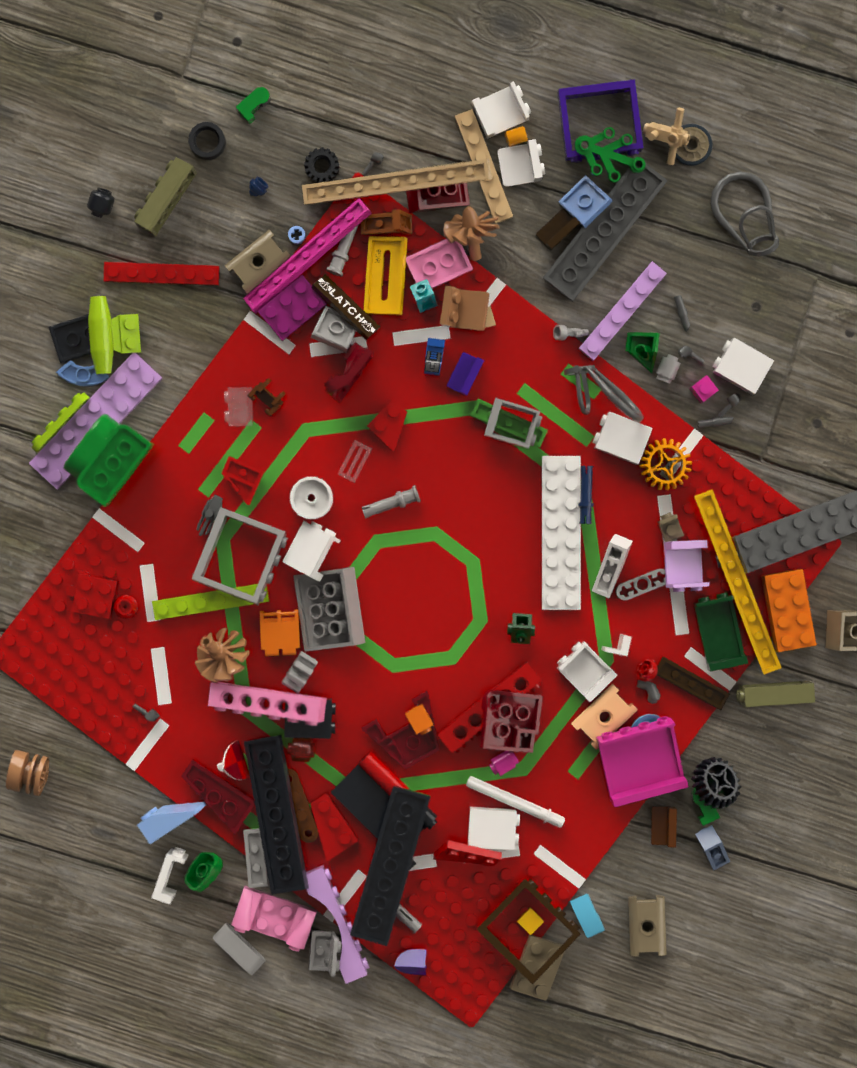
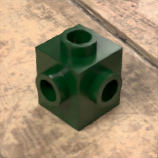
M513 613L512 623H508L507 635H511V643L530 644L531 636L535 635V625H532V614Z

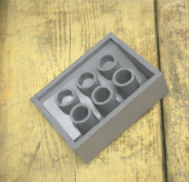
M354 567L319 572L323 574L321 581H317L306 574L294 575L305 652L365 643Z

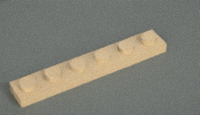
M473 109L455 115L471 161L489 159L491 179L479 181L492 217H498V220L494 223L497 224L513 218Z

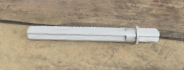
M473 776L468 778L467 787L543 820V823L548 822L561 828L565 822L563 816L552 812L550 808L547 810Z

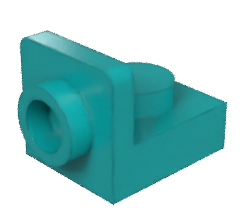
M427 279L410 286L420 313L438 306Z

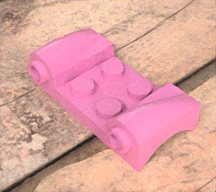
M244 886L231 925L234 926L235 931L245 933V930L250 931L251 929L286 941L289 949L299 952L300 949L305 948L317 910Z

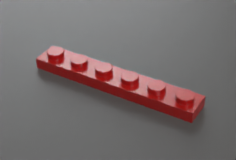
M104 262L103 281L219 286L220 266Z

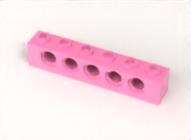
M212 682L208 706H213L214 710L217 711L232 709V713L244 714V711L251 712L250 715L255 717H262V714L269 715V719L280 720V717L287 718L288 722L294 723L303 720L306 721L305 724L316 726L317 723L324 721L327 698L224 682ZM229 694H232L233 696L232 703L228 701ZM247 696H249L252 701L250 706H248L246 703ZM265 699L270 702L268 709L264 706ZM283 702L288 704L287 712L282 708ZM302 704L307 709L305 715L300 710Z

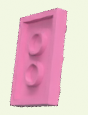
M447 239L406 257L407 266L415 283L427 279L432 289L473 270L463 246L457 241L451 244Z

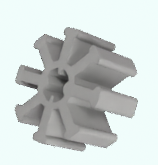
M301 651L291 668L287 671L281 684L298 694L308 677L311 676L318 661Z

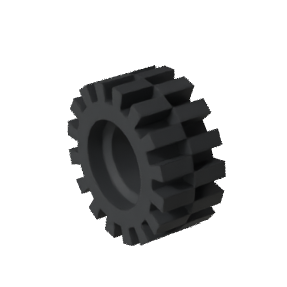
M320 147V149L315 148L305 158V171L311 181L316 183L333 181L337 177L339 161L335 153L331 152L330 149H324V147ZM317 160H327L329 162L328 171L325 173L317 172L314 168Z

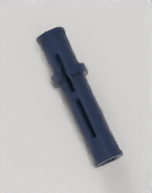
M581 466V498L578 506H580L579 524H585V516L586 524H592L591 508L594 505L592 503L593 466Z

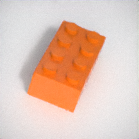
M803 569L762 575L761 579L775 651L783 652L816 646Z

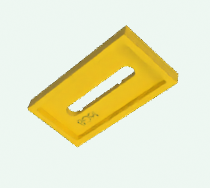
M369 236L364 311L367 314L402 315L408 238ZM389 250L391 256L388 298L383 301L384 255Z

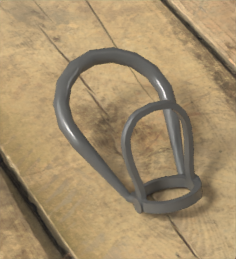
M746 172L731 173L719 180L712 191L710 204L713 215L720 225L747 250L749 255L765 256L775 251L779 246V238L775 234L769 189L764 182L752 173ZM738 179L748 180L757 185L762 192L765 205L752 207L740 217L739 230L744 241L722 215L718 205L719 194L723 187L729 182ZM765 210L770 234L758 236L749 242L743 229V222L746 216L752 212ZM761 241H774V244L767 249L759 251L752 249L755 244Z
M595 365L574 366L564 370L565 376L575 375L578 402L583 414L588 415L591 411L586 374L589 373L603 393L624 414L636 422L643 420V414L633 401L595 368ZM580 374H581V376H582V383H583V388H584V393H585V400H586V408H585V406H584L583 397H582Z

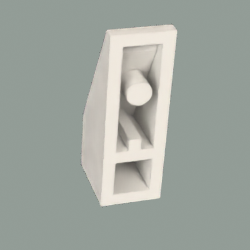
M617 534L613 536L594 583L593 592L610 598L628 556L632 540Z

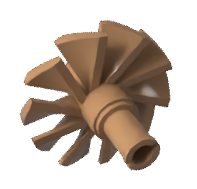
M468 206L464 209L462 216L456 214L451 221L444 223V237L451 244L457 241L463 246L468 245L470 260H480L482 258L480 243H484L481 236H496V234L488 231L500 229L498 224H492L498 220V217L484 219L490 212L487 211L477 216L475 210Z
M222 628L216 633L217 642L213 640L211 632L207 637L202 638L201 646L199 645L197 648L198 660L195 661V664L203 677L214 683H217V681L232 680L231 675L244 669V666L236 662V660L243 662L248 657L249 650L235 653L233 651L236 648L246 647V639L243 637L236 644L230 646L232 640L240 634L238 631L232 630L228 640L224 643L223 638L227 628Z

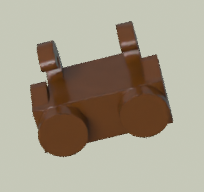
M268 378L264 383L260 382L247 396L254 401L256 399L255 394L271 409L267 408L264 412L271 417L283 405L284 402L280 399L286 393L282 391L277 397H274L265 388L272 381Z

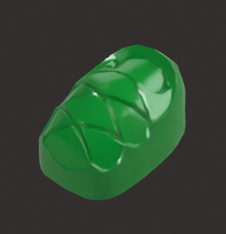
M201 852L190 865L184 878L185 884L191 890L201 893L215 881L223 868V860L215 853Z

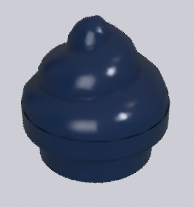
M260 177L252 179L249 185L250 196L264 195L267 192L268 184Z

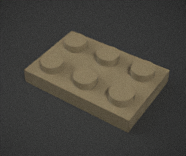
M529 934L520 961L534 974L562 944ZM563 954L533 985L516 969L510 989L546 1001Z

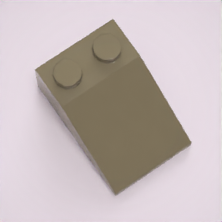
M827 610L825 648L838 651H857V611Z

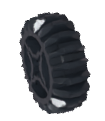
M711 757L697 764L696 769L692 772L694 776L691 780L695 782L692 787L696 788L694 795L700 796L699 801L704 800V806L710 805L711 809L727 808L740 795L738 790L742 786L738 782L741 779L736 777L738 772L733 771L734 765L728 766V760L722 761V758Z

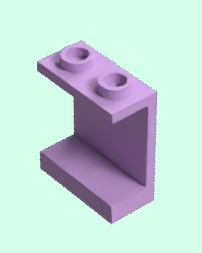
M707 540L664 542L666 588H673V592H682L687 587H691V591H701L702 587L709 586V582H703L701 548H708Z

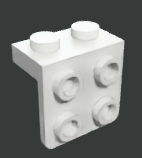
M536 139L528 140V143L498 150L502 182L505 187L542 180V175H545L544 164L540 163L539 156H542V151Z

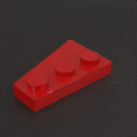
M447 841L434 852L433 860L494 866L501 860L502 852Z

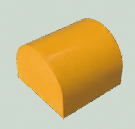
M523 126L505 132L509 147L528 141L525 127Z

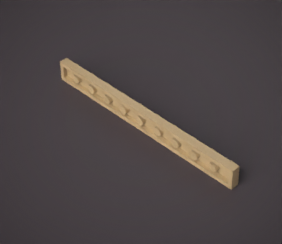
M489 159L302 185L304 205L490 180Z

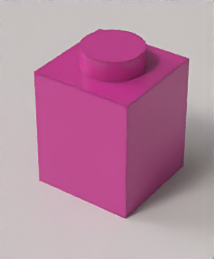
M708 375L689 388L700 404L719 391Z

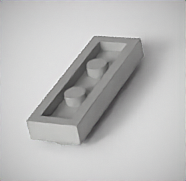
M259 828L244 829L248 887L268 886V876Z

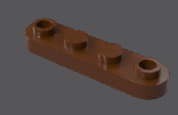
M288 768V775L292 777L290 786L299 836L302 841L310 843L315 841L318 836L316 822L298 773L294 769ZM311 830L312 835L306 836L305 831Z

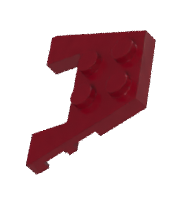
M427 691L416 696L412 701L415 706L423 704L431 718L433 726H431L432 730L424 735H421V733L416 734L409 723L386 736L377 719L361 727L365 733L405 769L439 751Z

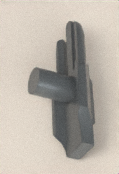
M214 495L212 499L207 501L196 528L198 531L204 518H206L199 536L203 535L209 520H211L205 535L209 533L219 509L222 507L223 498Z

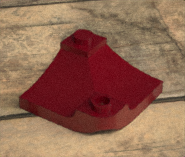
M356 342L353 345L350 344L346 353L343 352L345 354L344 359L346 360L343 376H331L325 383L327 387L325 391L338 403L343 400L361 376L363 369L374 356L372 351L360 346Z
M499 690L487 691L482 700L484 719L480 748L533 753L535 734H539L543 696ZM491 696H493L494 699L492 703L490 702Z

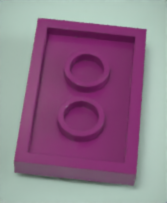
M303 275L258 310L259 314L282 341L327 305L311 288L312 286Z

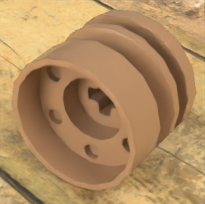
M15 750L8 768L6 789L20 792L25 784L26 794H31L33 790L34 796H40L49 775V757L43 756L40 760V755L36 754L30 762L29 752Z

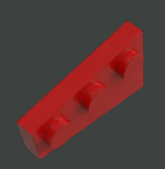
M327 792L310 803L326 862L359 841Z

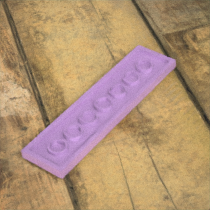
M132 353L29 464L58 490L71 476L63 468L66 460L101 415L107 414L120 424L163 378L139 355Z

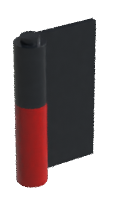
M371 751L331 793L378 839L393 785L411 789ZM429 807L427 808L421 831L426 828L430 830L437 823V815Z

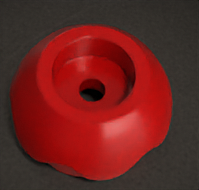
M121 595L115 600L114 611L120 618L129 619L137 613V601L134 597Z
M645 659L644 663L638 665L636 676L640 681L644 682L653 680L658 673L656 662Z

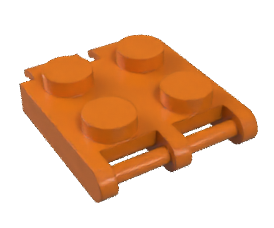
M295 609L293 612L277 610V612L264 613V611H260L261 650H265V656H279V649H282L283 655H297L296 648H300L298 609ZM295 615V617L282 618V616ZM267 616H277V618H264V617H267Z

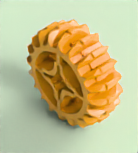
M663 438L662 445L656 440L654 441L656 447L649 444L648 448L651 451L644 450L643 452L647 455V458L641 457V461H645V464H641L639 467L646 468V471L641 472V475H649L645 481L648 482L652 479V487L659 483L658 490H661L663 485H665V490H669V484H671L673 489H676V481L682 485L681 477L688 479L684 472H691V469L686 468V465L692 464V461L685 460V458L690 457V454H683L687 449L686 447L678 449L681 445L680 442L673 446V439H670L667 444L666 439ZM663 449L674 451L678 457H667ZM657 451L659 462L651 467V458ZM663 459L666 462L674 460V462L670 463V466H668V470L666 469V467H661L657 469V467L661 466V463H663ZM681 462L680 471L674 478L673 466ZM663 471L668 480L657 478L653 472Z

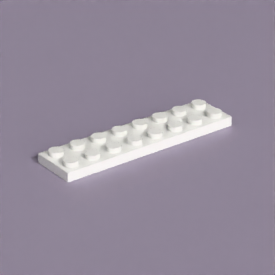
M542 456V610H581V524H579L580 506H578L581 498V456Z

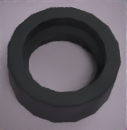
M202 122L192 128L188 143L196 157L202 160H213L223 153L226 139L218 125L212 122ZM211 130L217 135L218 145L213 151L203 152L197 147L196 137L201 131Z

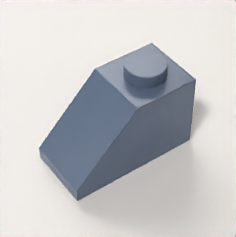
M712 825L701 829L695 834L713 871L730 862L723 843Z

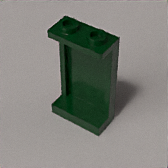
M728 592L717 594L715 599L709 600V596L698 598V602L693 603L707 669L710 672L748 664L734 608L733 595H728Z

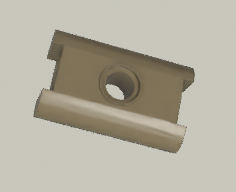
M270 230L266 231L224 265L230 273L234 271L244 283L241 287L247 294L291 257L287 250L283 253L273 241L275 236ZM256 257H261L264 260L263 264L259 267L253 265V260Z
M656 895V899L637 900V896L628 897L630 955L639 956V952H658V956L666 955L665 896ZM644 922H651L653 924L650 930L643 929L642 925Z

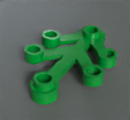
M612 127L605 128L603 132L591 138L586 135L578 137L574 144L575 150L580 155L585 156L590 166V173L593 176L600 175L603 169L600 164L596 163L592 153L600 156L608 173V180L612 183L619 181L621 176L614 169L611 160L629 166L633 173H640L645 169L646 163L643 158L635 157L632 159L613 152L633 142V137L630 134H624L620 139L604 147L594 144L604 139L613 138L615 130ZM606 130L611 131V137L606 135ZM625 136L629 138V143L624 142ZM582 142L588 144L586 149L581 146ZM636 161L641 163L640 168L635 166ZM595 166L599 168V173H594L593 168ZM612 173H615L617 175L616 180H613L611 178Z

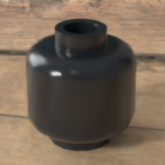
M103 188L91 191L87 208L92 211V215L102 218L103 215L111 213L115 201L111 191Z

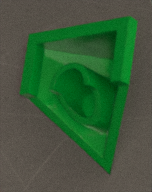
M627 332L625 351L630 353L652 373L658 352L660 333Z

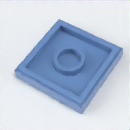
M586 175L558 201L573 218L576 217L584 228L613 202Z

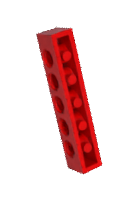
M526 661L492 690L526 694L528 691L534 692L541 686L539 682L542 680ZM519 679H523L526 682V686L521 690L515 687V683ZM493 696L490 697V702L492 703L494 700ZM483 697L437 733V736L451 753L454 751L460 752L466 747L465 742L469 739L473 741L481 735L479 731L483 727L484 711L482 709ZM473 716H479L481 723L474 726L470 723V719ZM458 728L466 730V735L463 738H458L455 735V731Z

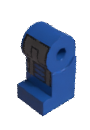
M428 338L424 374L440 375L445 340Z

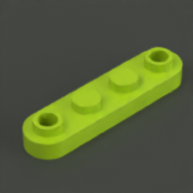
M85 392L82 394L77 393L71 400L73 403L68 408L64 407L58 413L60 417L55 422L51 421L45 427L46 431L42 436L38 435L31 442L33 444L32 449L38 454L90 397Z

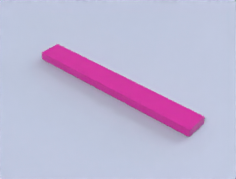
M358 198L243 298L255 314L372 213L363 201Z

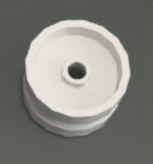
M305 477L293 486L290 493V503L293 510L299 516L306 519H318L330 511L333 504V493L330 486L324 480L317 477ZM310 494H313L315 496V500L313 502L308 500Z

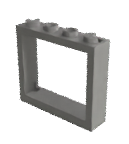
M220 507L192 580L252 604L259 605L266 597L267 592L264 591L266 585L272 582L274 576L272 570L280 562L281 556L279 552L281 548L286 546L287 534L285 531ZM228 517L277 536L254 596L204 577Z

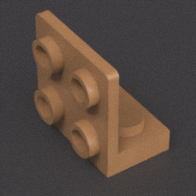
M445 286L440 324L450 328L484 331L490 294L488 292L461 290L452 286Z

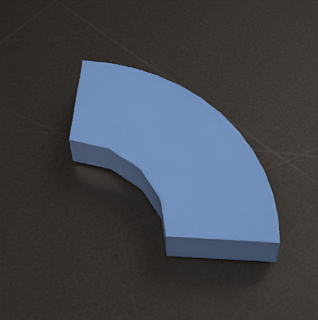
M72 360L56 372L67 382L86 387L99 385L110 377L108 374H96L94 365L82 367L75 364Z

